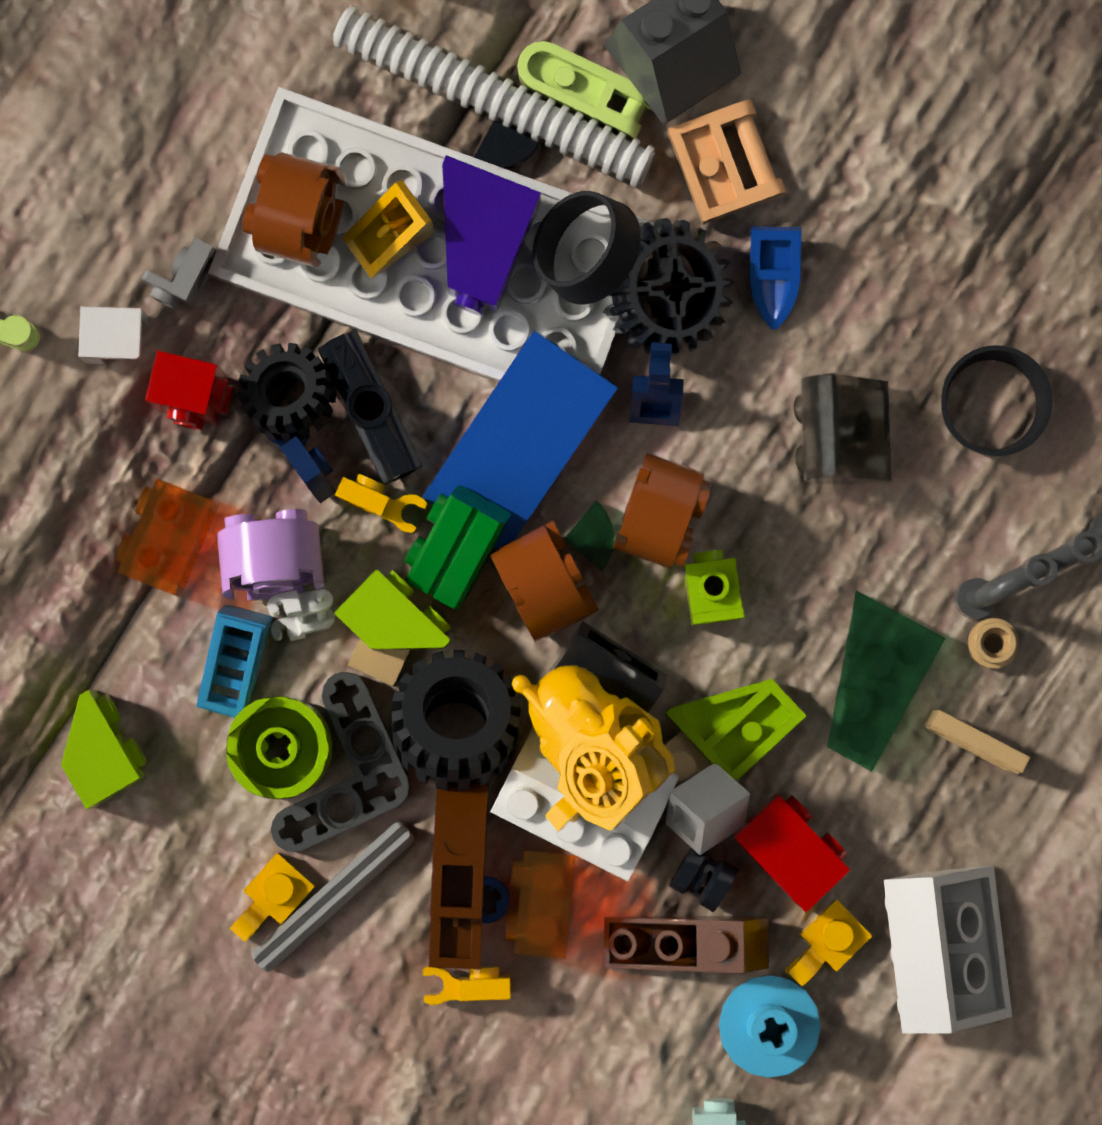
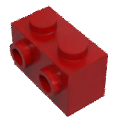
M157 350L145 401L157 411L167 414L166 418L172 420L173 424L203 431L204 423L218 426L220 414L226 416L229 414L234 396V386L228 385L229 376L218 364Z
M774 794L732 837L799 908L807 913L850 871L842 861L848 853L828 832L820 838L807 825V822L813 816L793 795L785 801L780 795Z

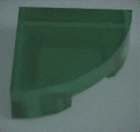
M596 500L566 535L564 540L602 572L612 555L614 532L609 515Z

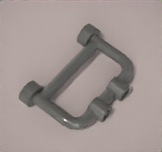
M1102 514L1092 520L1088 531L1074 535L1068 543L1046 554H1039L1028 558L1023 565L989 582L981 578H973L963 582L958 586L954 595L956 609L962 616L969 619L984 618L993 612L997 602L1031 586L1041 587L1048 585L1055 580L1057 573L1077 563L1088 564L1097 561L1102 556Z

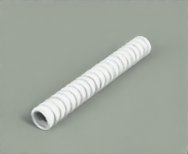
M354 5L347 8L341 15L333 35L335 47L340 49L346 46L348 47V53L352 55L359 52L362 54V59L366 62L374 59L376 60V66L381 69L387 65L390 67V72L394 75L402 72L404 73L405 80L409 82L413 79L419 80V87L426 88L429 85L433 87L432 91L436 95L444 92L447 94V100L451 102L457 98L461 100L462 107L474 106L475 113L481 115L483 112L489 114V120L491 121L499 118L503 120V126L507 128L514 125L518 127L517 132L522 135L527 131L532 134L531 139L536 142L540 138L546 140V147L552 148L556 145L560 147L559 152L563 155H566L569 151L574 154V160L578 162L582 158L588 160V166L591 168L599 165L603 167L602 173L608 175L611 171L617 174L616 180L621 182L626 178L631 181L630 186L633 188H637L644 181L655 157V147L648 145L647 148H643L640 146L641 141L636 138L632 142L626 140V133L620 132L616 135L612 133V127L609 125L601 128L597 126L598 120L594 118L588 122L583 119L584 114L579 111L573 115L569 113L570 107L563 105L561 108L556 107L554 99L550 98L546 102L541 99V93L535 92L531 95L527 93L528 89L524 85L516 88L513 86V80L509 78L503 82L499 80L498 73L492 72L489 75L485 73V67L481 65L474 68L471 66V60L467 58L461 62L457 60V54L454 52L446 55L443 53V47L439 45L431 48L429 47V41L424 38L420 41L414 40V33L407 32L404 35L401 33V28L397 25L389 28L387 27L386 20L382 18L376 22L372 20L373 16L369 12L361 15L358 13V7Z

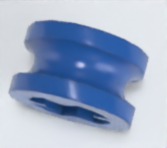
M485 876L484 886L489 885L490 892L495 887L502 897L495 903L496 912L485 914V907H483V923L488 924L498 921L505 915L510 904V894L502 881L495 877Z

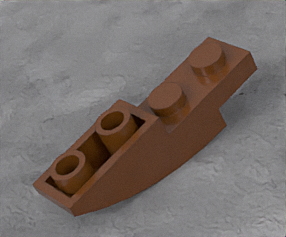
M476 780L470 781L469 790L458 791V783H448L447 791L437 789L430 902L429 967L481 968L489 783L479 786Z

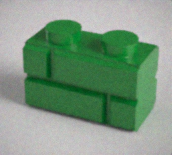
M458 485L449 497L441 493L427 517V520L434 523L427 539L418 536L405 558L404 563L412 566L405 581L418 590L431 594L436 600L453 609H459L467 599L512 514L495 503L483 499L482 496L464 486Z

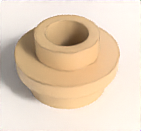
M999 618L982 620L972 628L969 634V653L974 661L983 667L990 669L1004 667L1011 663L1018 653V634L1014 627L1005 620ZM989 634H995L1001 640V648L996 653H990L984 647V640Z

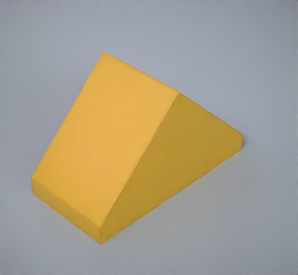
M400 180L389 188L347 231L342 239L370 278H372L429 239L435 232L432 220L403 180Z

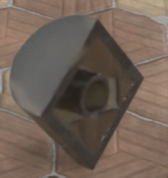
M834 373L814 375L801 379V394L794 401V414L797 421L802 424L803 444L796 450L795 461L798 470L804 474V482L814 484H862L892 481L888 381Z

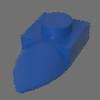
M751 226V291L757 310L771 329H778L786 320L798 296L801 278L802 227Z

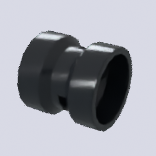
M690 847L678 866L669 887L681 894H693L698 897L701 906L714 912L729 890L738 872V868L726 861L716 862L709 858L708 851L699 855ZM711 871V873L709 874L708 878L706 879V881H705V883H704V885H703V887H702V886H701L702 882L704 881V879H705L706 875L708 874V872Z

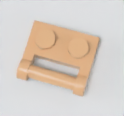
M751 100L735 103L668 128L669 139L702 225L758 204L776 200L787 193L782 179H776L753 120V117L757 114ZM735 126L757 186L745 190L722 131L724 127Z

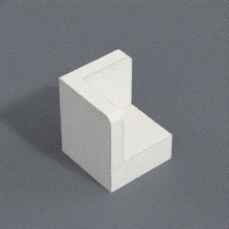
M80 306L78 357L87 364H107V359L138 360L141 357L142 326L148 325V315L142 308Z
M712 764L670 791L666 825L701 855L738 831L745 824L750 793L719 765Z

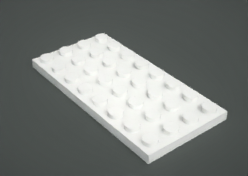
M278 87L208 272L209 276L497 382L501 380L534 330H537L601 374L616 334L613 328L619 319L618 315L606 316L603 313L604 309L613 303L611 296L591 304L579 305L570 303L560 297L538 275L534 267L533 243L540 223L556 203L573 193ZM283 152L341 167L344 170L345 186L336 184L335 199L344 201L339 228L328 255L318 252L317 258L322 263L319 267L257 252L253 246L252 234L243 232L242 224L245 210L250 202L256 203L261 186L257 181V174L260 162L265 154L276 156L278 153ZM446 155L541 192V204L497 313L486 309L483 316L470 313L454 305L457 298L449 295L442 164ZM403 180L432 220L435 234L380 274L370 278L342 237L395 182ZM605 205L585 211L564 232L554 257L556 281L567 282L583 276L597 264L604 254L611 235V217ZM636 217L639 224L643 222H650L642 218Z

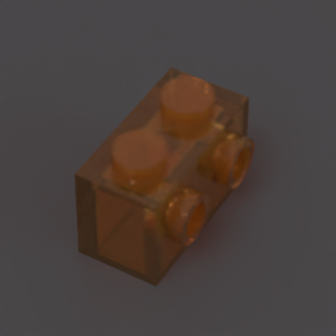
M157 478L153 488L146 486L139 497L135 514L141 517L134 534L126 533L120 543L116 554V561L121 562L118 573L181 598L219 505L210 499Z
M525 848L523 860L513 859L510 889L520 890L518 911L508 910L505 941H515L514 954L566 959L576 855L563 851Z

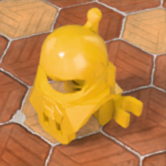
M577 665L558 667L544 675L536 685L531 684L524 675H518L513 679V689L517 693H522L529 701V715L533 727L540 737L541 753L560 773L557 789L565 796L545 815L557 831L562 830L569 821L572 823L576 822L581 816L593 824L612 831L620 826L649 794L657 791L674 773V757L663 744L660 722L627 697L620 699L615 695L607 693L599 684V679L587 669Z

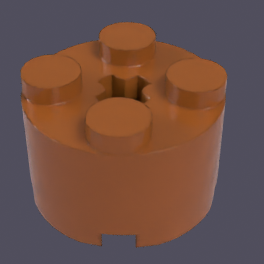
M283 152L278 153L276 156L265 154L260 162L257 174V181L261 186L256 203L250 202L245 210L242 224L243 232L252 234L253 246L257 252L319 267L322 263L317 258L318 252L328 255L339 228L344 201L335 199L336 184L345 186L344 170L341 167Z
M646 453L643 466L640 467L622 518L623 523L620 532L617 533L613 549L669 569L672 568L673 564L683 567L693 541L692 534L694 529L688 527L691 517L701 519L710 495L709 488L711 482L703 480L705 473Z
M553 520L499 547V550L490 554L507 591L510 593L524 624L535 642L547 638L600 611L587 585L585 584L579 588L576 587V584L584 579L570 552L568 551L562 555L559 554L558 551L567 546Z

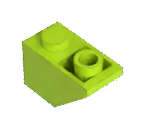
M376 569L334 612L372 650L446 649L452 642L445 635L451 626L431 606H428L421 612L408 599L414 590L393 570L385 577Z
M87 690L79 695L61 762L62 769L86 810L96 808L147 777L141 768L147 764L142 750L133 738L125 740L116 725L117 722L122 720L116 705L108 694L100 697L97 690Z

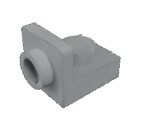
M194 238L190 248L184 246L176 256L171 273L176 275L173 282L146 270L142 280L152 288L149 296L173 309H177L180 302L194 308L209 278L208 272L216 254V249L212 245Z

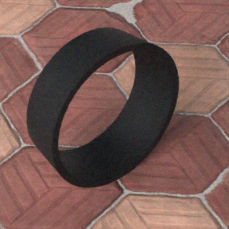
M580 191L570 194L549 210L538 227L533 243L534 267L538 275L564 300L579 305L600 301L613 293L625 281L636 262L641 242L639 222L628 206L593 191ZM605 205L611 217V235L604 254L597 264L583 276L567 282L556 281L554 257L564 232L585 211Z
M1007 346L981 347L967 353L949 371L942 388V415L951 435L964 447L989 456L1014 454L1033 444L1045 430L1052 411L1050 383L1038 363L1024 352ZM985 360L1002 361L1020 370L1029 380L1036 398L1035 417L1027 433L1016 443L994 450L982 449L966 441L954 428L949 418L946 404L947 394L955 377L971 364Z

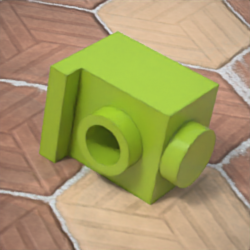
M723 550L694 553V563L683 566L691 626L745 618L741 602L736 558L724 559ZM709 577H717L723 583V590L717 596L709 595L705 591L704 583Z

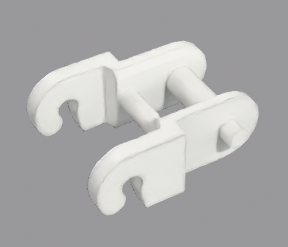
M318 589L298 594L297 590L272 596L267 603L269 614L272 617L278 616L279 608L277 606L283 605L284 612L288 616L280 618L272 624L271 635L273 639L280 641L283 638L282 629H286L288 637L291 641L305 638V634L326 630L333 626L335 614L330 609L333 604L331 593L324 589Z

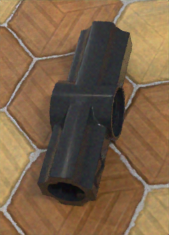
M357 330L341 334L317 348L347 409L348 416L352 420L383 485L398 481L422 468L423 464ZM373 395L383 400V412L374 420H363L357 415V405L364 397Z

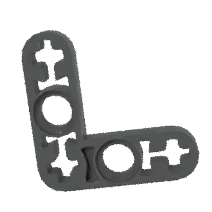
M340 672L328 678L323 686L322 699L356 776L286 807L277 813L272 821V838L277 846L285 851L298 852L314 846L398 807L405 802L409 795L410 781L399 755L396 754L391 737L366 683L354 673ZM344 680L347 686L356 685L359 689V694L353 697L357 711L361 712L367 706L371 713L370 718L357 719L345 729L340 719L342 717H351L344 703L334 704L332 701V695L338 692L336 684ZM371 726L380 734V747L372 755H361L353 748L352 736L359 727ZM382 772H385L389 779L398 777L401 786L395 789L397 798L393 801H389L385 795L373 798L369 802L374 806L375 810L365 813L363 798L353 785L363 781L364 791H367L379 784L378 775ZM344 793L353 799L356 807L355 814L349 821L343 823L336 822L328 815L326 809L327 802L334 794ZM316 802L319 818L328 828V832L319 834L317 824L302 832L304 841L301 843H297L293 837L285 839L281 830L288 825L286 817L293 814L296 821L306 819L313 815L307 808L308 805Z

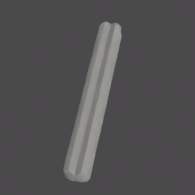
M400 821L390 826L252 951L251 956L258 966L266 972L274 969L414 842L415 838L411 831Z

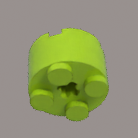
M273 696L256 700L237 714L228 732L226 755L232 775L247 791L264 798L286 799L309 791L321 781L330 766L334 748L330 728L324 717L313 706L296 698ZM273 735L278 739L285 737L290 739L291 743L287 747L290 753L288 759L283 756L271 758L269 752L274 746L270 739Z

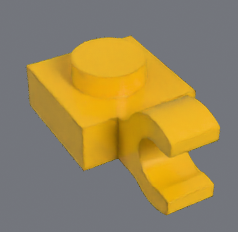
M361 474L357 475L355 482L345 477L342 478L335 493L339 500L392 522L404 533H416L417 527L406 523L403 520L402 513L410 505L426 510L428 504L423 498L418 495L407 494L393 500L383 495L386 486Z
M276 853L243 890L254 902L230 927V930L246 942L269 916L282 925L315 888V885L282 855Z
M834 899L799 933L809 946L784 971L798 985L804 986L817 973L824 962L833 971L837 972L872 935L837 899Z
M429 965L423 968V976L436 975L444 983L441 992L437 994H424V1003L438 1005L449 1000L511 999V974H500V966L486 965L481 966L480 969H469V976L460 977L453 976L447 968L429 967Z

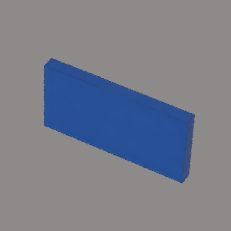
M534 330L421 498L434 505L441 493L449 497L452 491L459 485L509 511L512 515L494 548L499 550V547L516 539L619 386L537 330Z

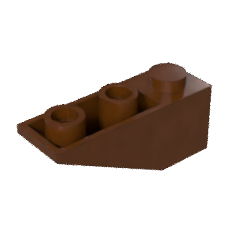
M604 917L605 968L718 973H749L768 969V917Z

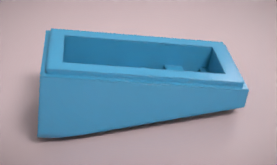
M224 605L217 612L196 707L235 718L243 708L250 704L273 619L272 616L233 605ZM233 627L252 632L253 637L230 632L229 629ZM225 645L249 651L248 658L224 652ZM219 665L244 671V676L240 678L218 672ZM214 684L240 691L239 698L212 692Z

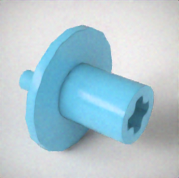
M775 975L753 977L734 988L722 1005L718 1024L722 1045L731 1060L749 1074L767 1078L789 1075L803 1066L817 1047L821 1029L818 1009L807 991L792 980Z

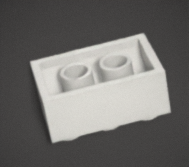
M532 727L490 812L629 881L670 797V791L674 789L679 776L672 774L657 791L649 794L628 815L625 821L612 831L593 824L582 816L574 823L569 821L562 830L557 831L545 815L565 796L557 789L560 773L541 753L540 737L537 735L534 727Z
M994 865L917 873L885 879V908L888 913L892 945L891 958L894 963L898 995L897 1008L900 1014L902 1033H955L1011 1018L1012 1010Z

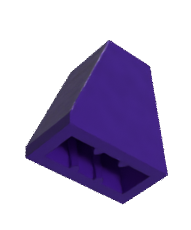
M446 155L442 164L449 295L457 298L454 305L470 313L483 316L485 309L497 313L541 204V192Z

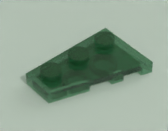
M856 590L827 748L873 773L946 638Z

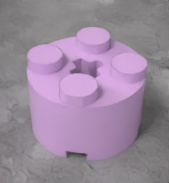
M282 510L276 513V519L258 521L255 520V515L252 514L232 515L224 519L225 528L217 533L222 595L225 598L235 599L234 590L246 591L247 600L259 601L269 600L276 594L297 590L298 594L304 593V585L312 582L314 583L315 590L324 587L319 525L314 521L307 520L306 510Z

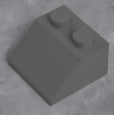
M651 0L621 19L604 45L663 125L741 74L728 13L719 0Z

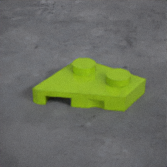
M773 679L671 707L665 712L711 764L719 765L736 781L806 717L805 713Z

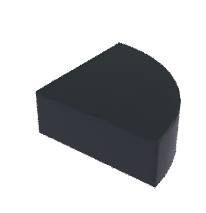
M495 120L474 158L509 169L526 162L539 146L538 142L518 133L510 127L503 126L501 122Z

